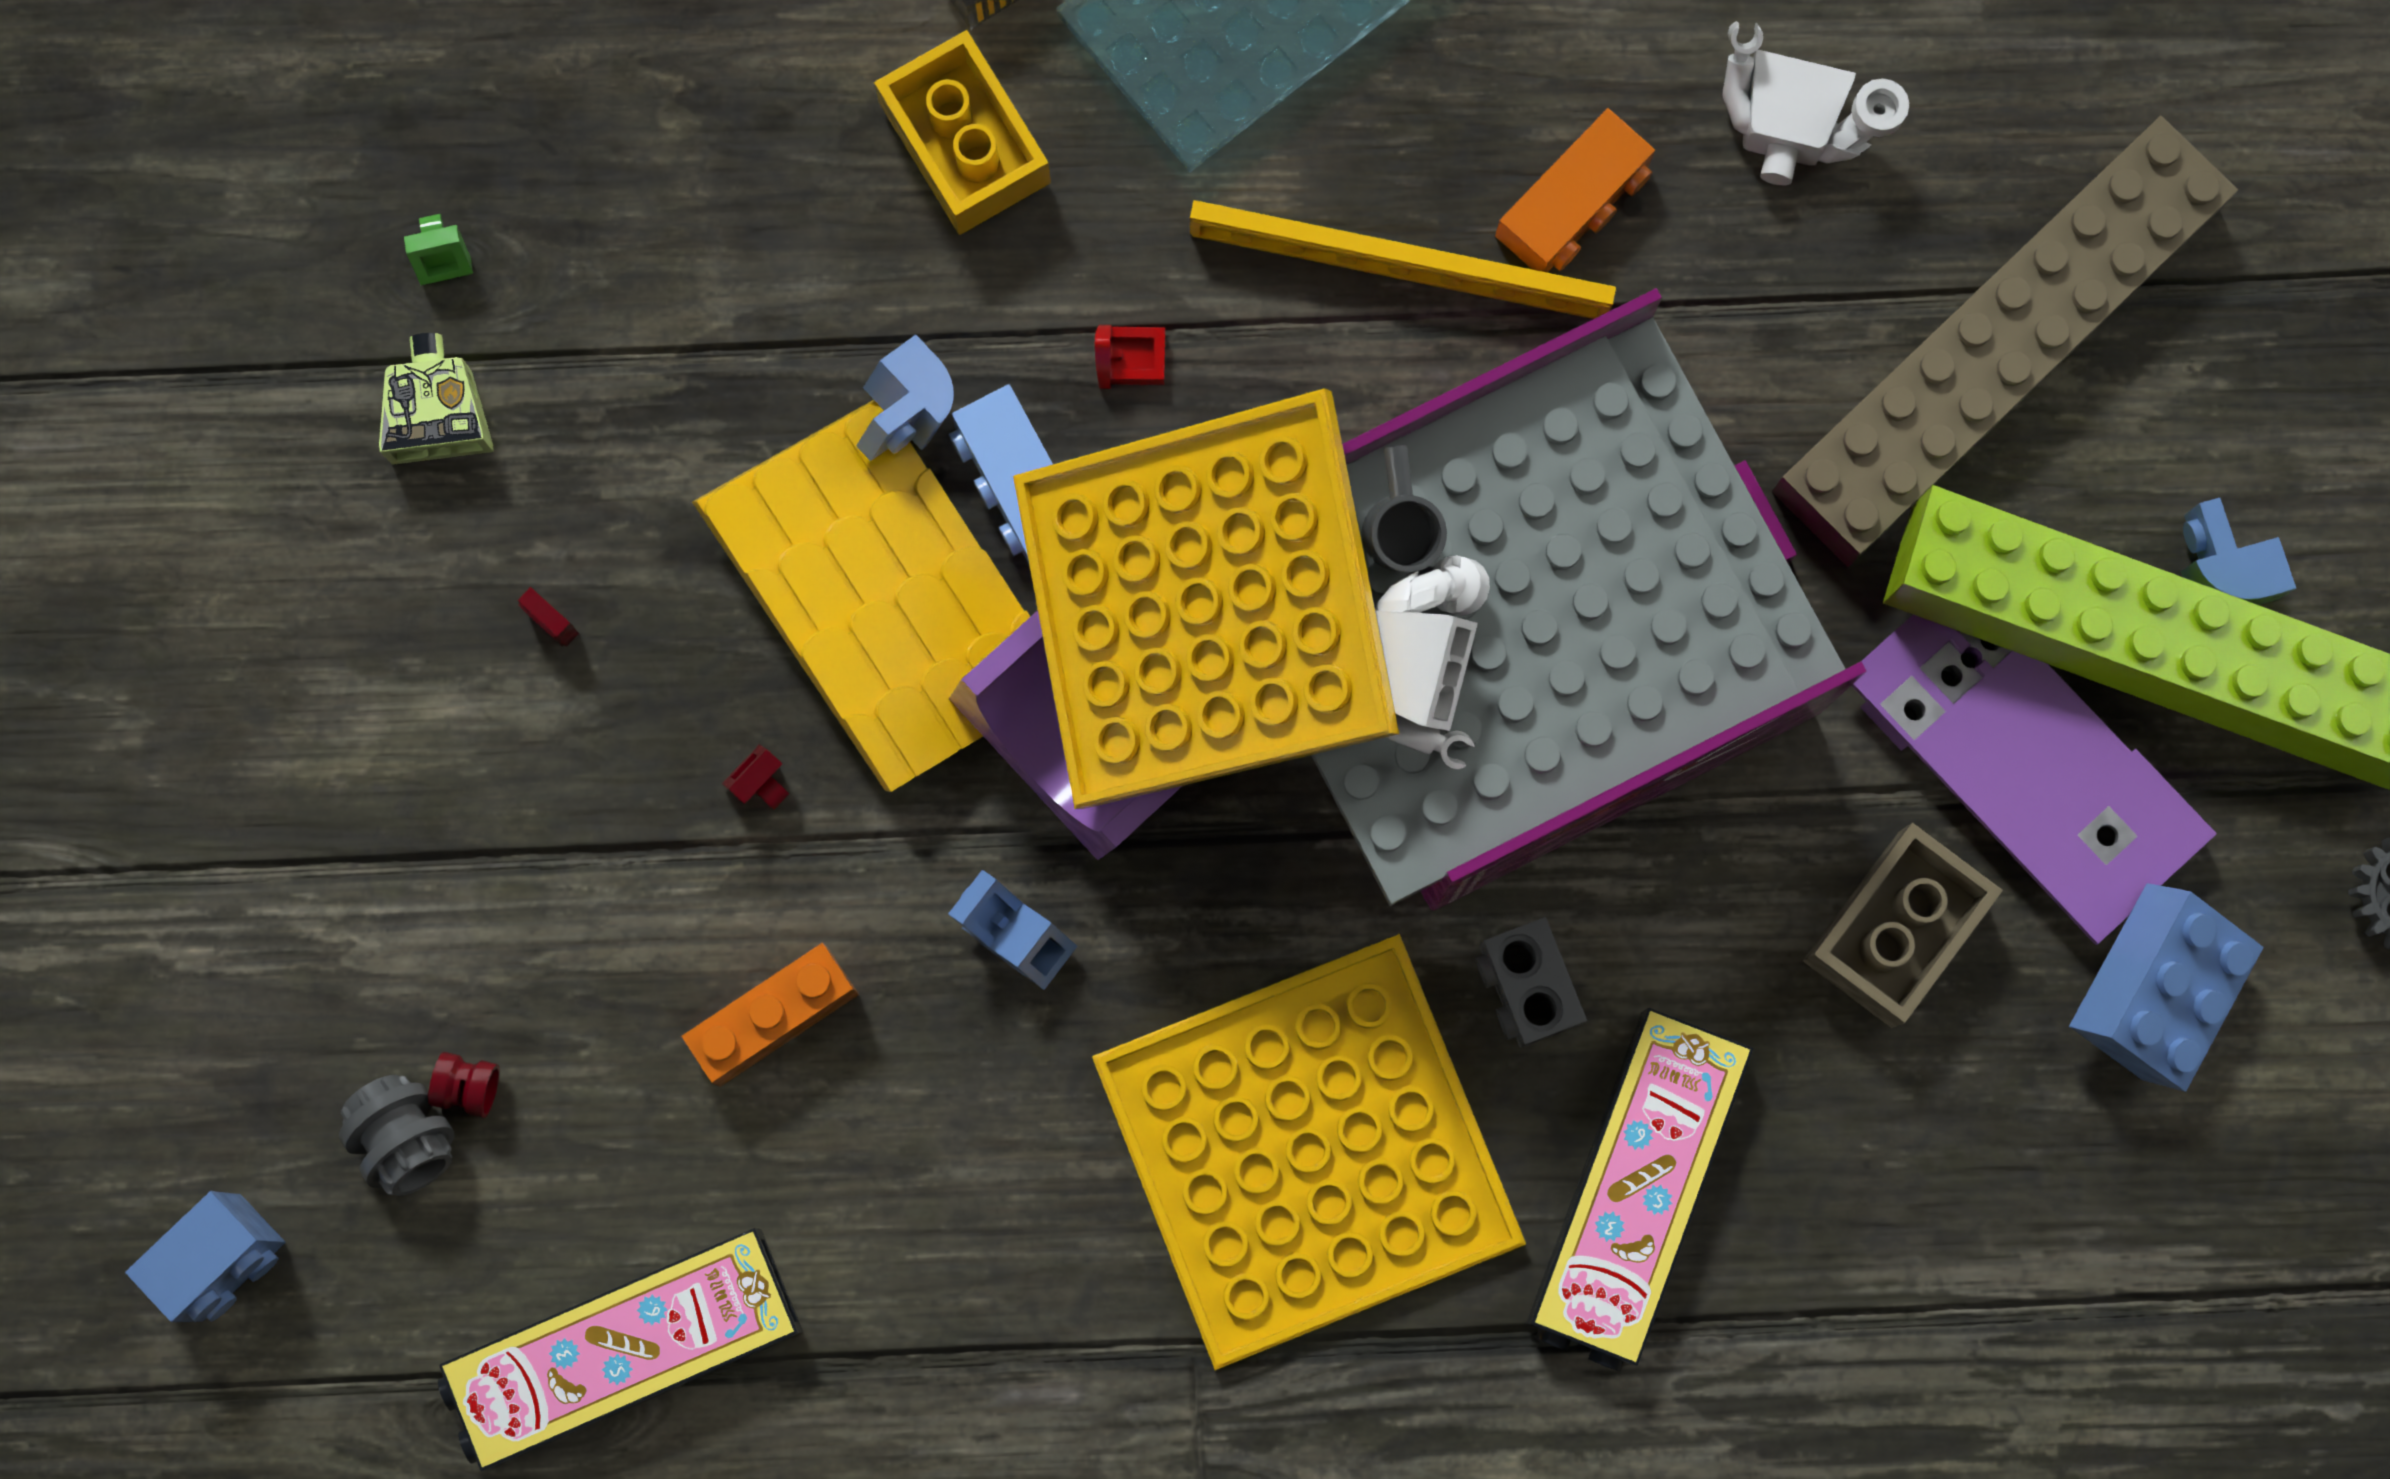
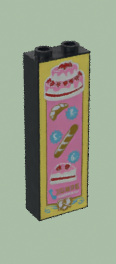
M1651 1008L1641 1012L1526 1324L1538 1328L1535 1339L1567 1351L1570 1341L1591 1349L1588 1360L1620 1372L1623 1362L1638 1366L1754 1048Z
M753 1228L440 1364L443 1378L438 1379V1388L446 1407L450 1411L456 1409L464 1427V1430L458 1433V1437L467 1460L471 1464L477 1462L480 1471H484L803 1333V1329L762 1229Z

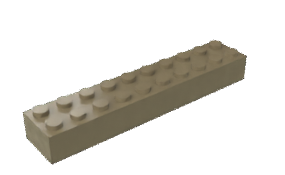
M2160 115L1780 479L1772 493L1849 567L1907 512L1932 485H1935L2233 197L2238 189Z

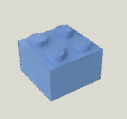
M210 1191L125 1273L170 1322H202L206 1318L212 1322L222 1316L236 1302L237 1298L233 1292L248 1278L252 1282L258 1280L277 1263L279 1258L274 1253L286 1242L241 1194Z

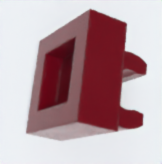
M760 744L722 783L742 803L745 804L756 793L774 810L789 795L771 777L782 763Z

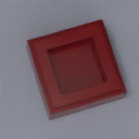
M530 587L517 600L519 602L518 606L561 646L565 645L567 647L579 634L575 627L533 588Z

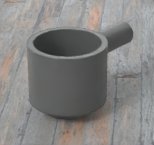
M1407 445L1384 447L1390 497L1377 502L1367 513L1362 526L1363 545L1370 558L1383 568L1402 572L1420 571L1432 565L1441 555L1447 539L1446 523L1441 512L1433 503L1422 497L1413 496Z

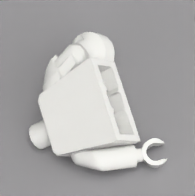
M1736 21L1729 27L1728 38L1735 52L1728 57L1722 96L1734 129L1743 133V148L1765 155L1760 177L1768 183L1775 185L1791 184L1796 162L1805 165H1816L1818 161L1827 164L1853 159L1871 146V144L1867 143L1869 139L1873 136L1883 137L1894 133L1908 115L1909 100L1902 86L1892 80L1882 78L1871 80L1863 85L1853 101L1852 113L1838 124L1836 121L1854 82L1856 73L1758 50L1763 42V32L1757 23H1755L1753 39L1745 44L1738 43L1736 39L1739 23Z
M1455 555L1445 557L1437 562L1430 572L1418 576L1419 571H1415L1395 582L1378 601L1375 613L1399 734L1386 738L1425 754H1430L1433 750L1439 752L1447 766L1453 769H1461L1466 766L1465 762L1450 758L1447 755V749L1454 741H1463L1467 745L1475 747L1469 735L1462 731H1451L1443 736L1440 734V729L1447 731L1451 729L1478 623L1449 615L1422 613L1437 606L1445 612L1460 616L1468 615L1480 609L1487 600L1490 584L1485 568L1475 560Z

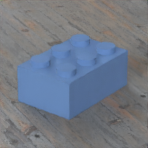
M2147 883L2069 1027L2141 1080L2186 1092L2264 947L2192 892Z

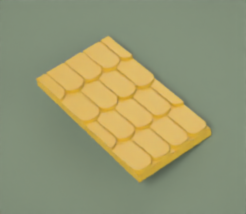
M872 400L692 501V503L884 790L892 792L912 780V778L917 777L960 749L983 737L949 700V697L961 679L1029 619L1030 615L1027 611L1023 610L989 555L981 549L931 469L926 468L910 442L897 453L893 454L887 449L872 461L856 446L871 421L884 411L875 400Z

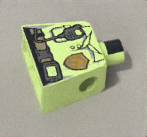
M420 333L411 336L412 363L391 365L385 370L379 448L382 455L393 465L494 452L474 376L463 358H444L443 337L441 334Z

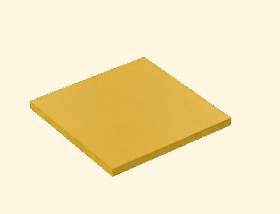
M1325 388L1013 476L1074 809H1086L1399 734L1332 391Z
M1400 934L1092 1056L1215 1370L1526 1245Z

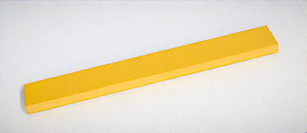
M1193 200L1190 214V234L1193 237L1595 319L1611 310L1616 291L1615 286Z

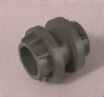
M388 1075L368 1083L356 1091L345 1102L341 1110V1115L344 1119L343 1126L339 1132L340 1141L350 1154L368 1153L360 1165V1173L370 1187H383L387 1195L404 1196L426 1187L448 1169L453 1158L450 1153V1145L455 1134L452 1127L444 1117L431 1116L426 1118L432 1108L428 1103V1090L421 1083H410L406 1076Z

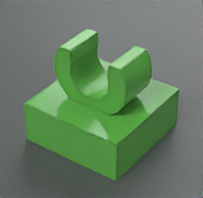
M441 214L419 218L421 233L404 236L406 254L420 285L473 274L471 257L458 226L443 227Z

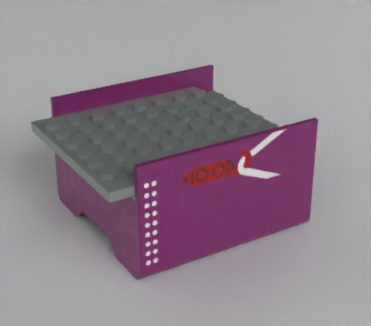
M1657 288L1342 444L1375 610L1377 609L1378 601L1391 585L1413 573L1394 571L1381 567L1370 558L1362 541V526L1367 513L1377 502L1390 497L1384 447L1407 445L1413 496L1422 497L1433 503L1441 512L1446 523L1447 539L1441 555L1432 565L1420 570L1418 576L1430 572L1436 563L1445 557L1458 555L1475 560L1482 565L1489 576L1490 584L1487 600L1480 609L1472 614L1460 616L1442 611L1437 606L1422 612L1449 615L1478 623L1450 731L1440 729V734L1443 736L1451 731H1462L1469 735L1475 747L1467 745L1463 741H1454L1447 749V755L1450 758L1465 762L1466 766L1464 768H1450L1445 764L1440 753L1434 750L1430 754H1425L1391 741L1386 737L1311 755L1389 906L1421 892L1432 911L1438 910L1511 871L1820 715L1867 672L1862 661L1845 669L1788 565L1797 553L1746 460L1736 465L1731 461L1653 318L1662 299Z

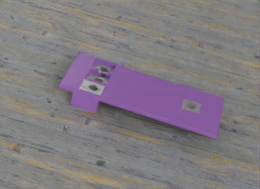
M1913 614L1862 660L1867 672L1852 685L1866 701L1860 708L1901 751L1909 746L2095 945L2099 944L2130 915L2147 883L2161 886L2217 833L2137 749L2130 751L2049 664L1995 644L1994 650H1987L1982 646L1979 638ZM1961 654L1971 655L1975 661V667L1967 668L1963 665ZM1942 671H1948L1953 674L1956 681L1955 686H1948L1943 682L1941 678ZM1904 707H1910L1915 711L1916 721L1906 717ZM2106 826L2114 831L2116 838L2112 846H2103L2097 840V831L2100 827Z

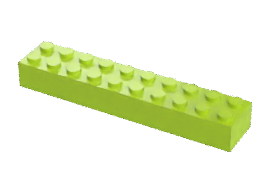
M1932 485L1912 505L1883 601L1884 604L2390 790L2389 653Z

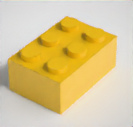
M968 30L963 31L874 82L880 106L959 235L1051 184L1049 162Z

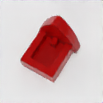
M1098 325L1095 334V362L1099 389H1111V384L1164 385L1165 328Z

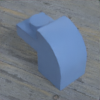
M914 335L881 359L864 385L863 389L884 411L871 421L856 446L870 461L887 449L893 454L897 453L911 440L922 450L931 441L950 412L954 398L950 375L939 358L917 335Z
M2220 498L2199 503L2184 515L2186 520L2183 525L2184 539L2189 550L2192 553H2197L2199 560H2196L2181 571L2183 578L2256 605L2279 600L2296 589L2279 537L2237 549Z
M983 870L962 893L959 901L948 913L963 926L962 929L1043 990H1045L1077 948V945L1055 925L1023 904L997 879Z

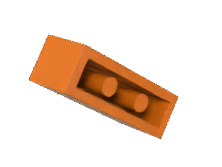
M1607 108L1499 220L1495 237L1532 270L1548 273L1553 266L1559 271L1563 270L1581 249V246L1576 242L1589 229L1597 234L1615 215L1617 209L1613 204L1625 191L1630 196L1635 195L1649 180L1653 172L1648 167L1655 149L1613 111Z
M822 942L681 1037L711 1083L721 1087L859 994L830 949Z

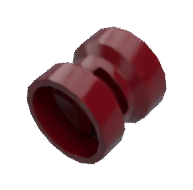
M442 1052L435 1064L428 1091L429 1105L442 1109H449L452 1106L463 1107L469 1115L486 1118L492 1108L498 1089L499 1065L483 1060L476 1064L466 1063L460 1055Z

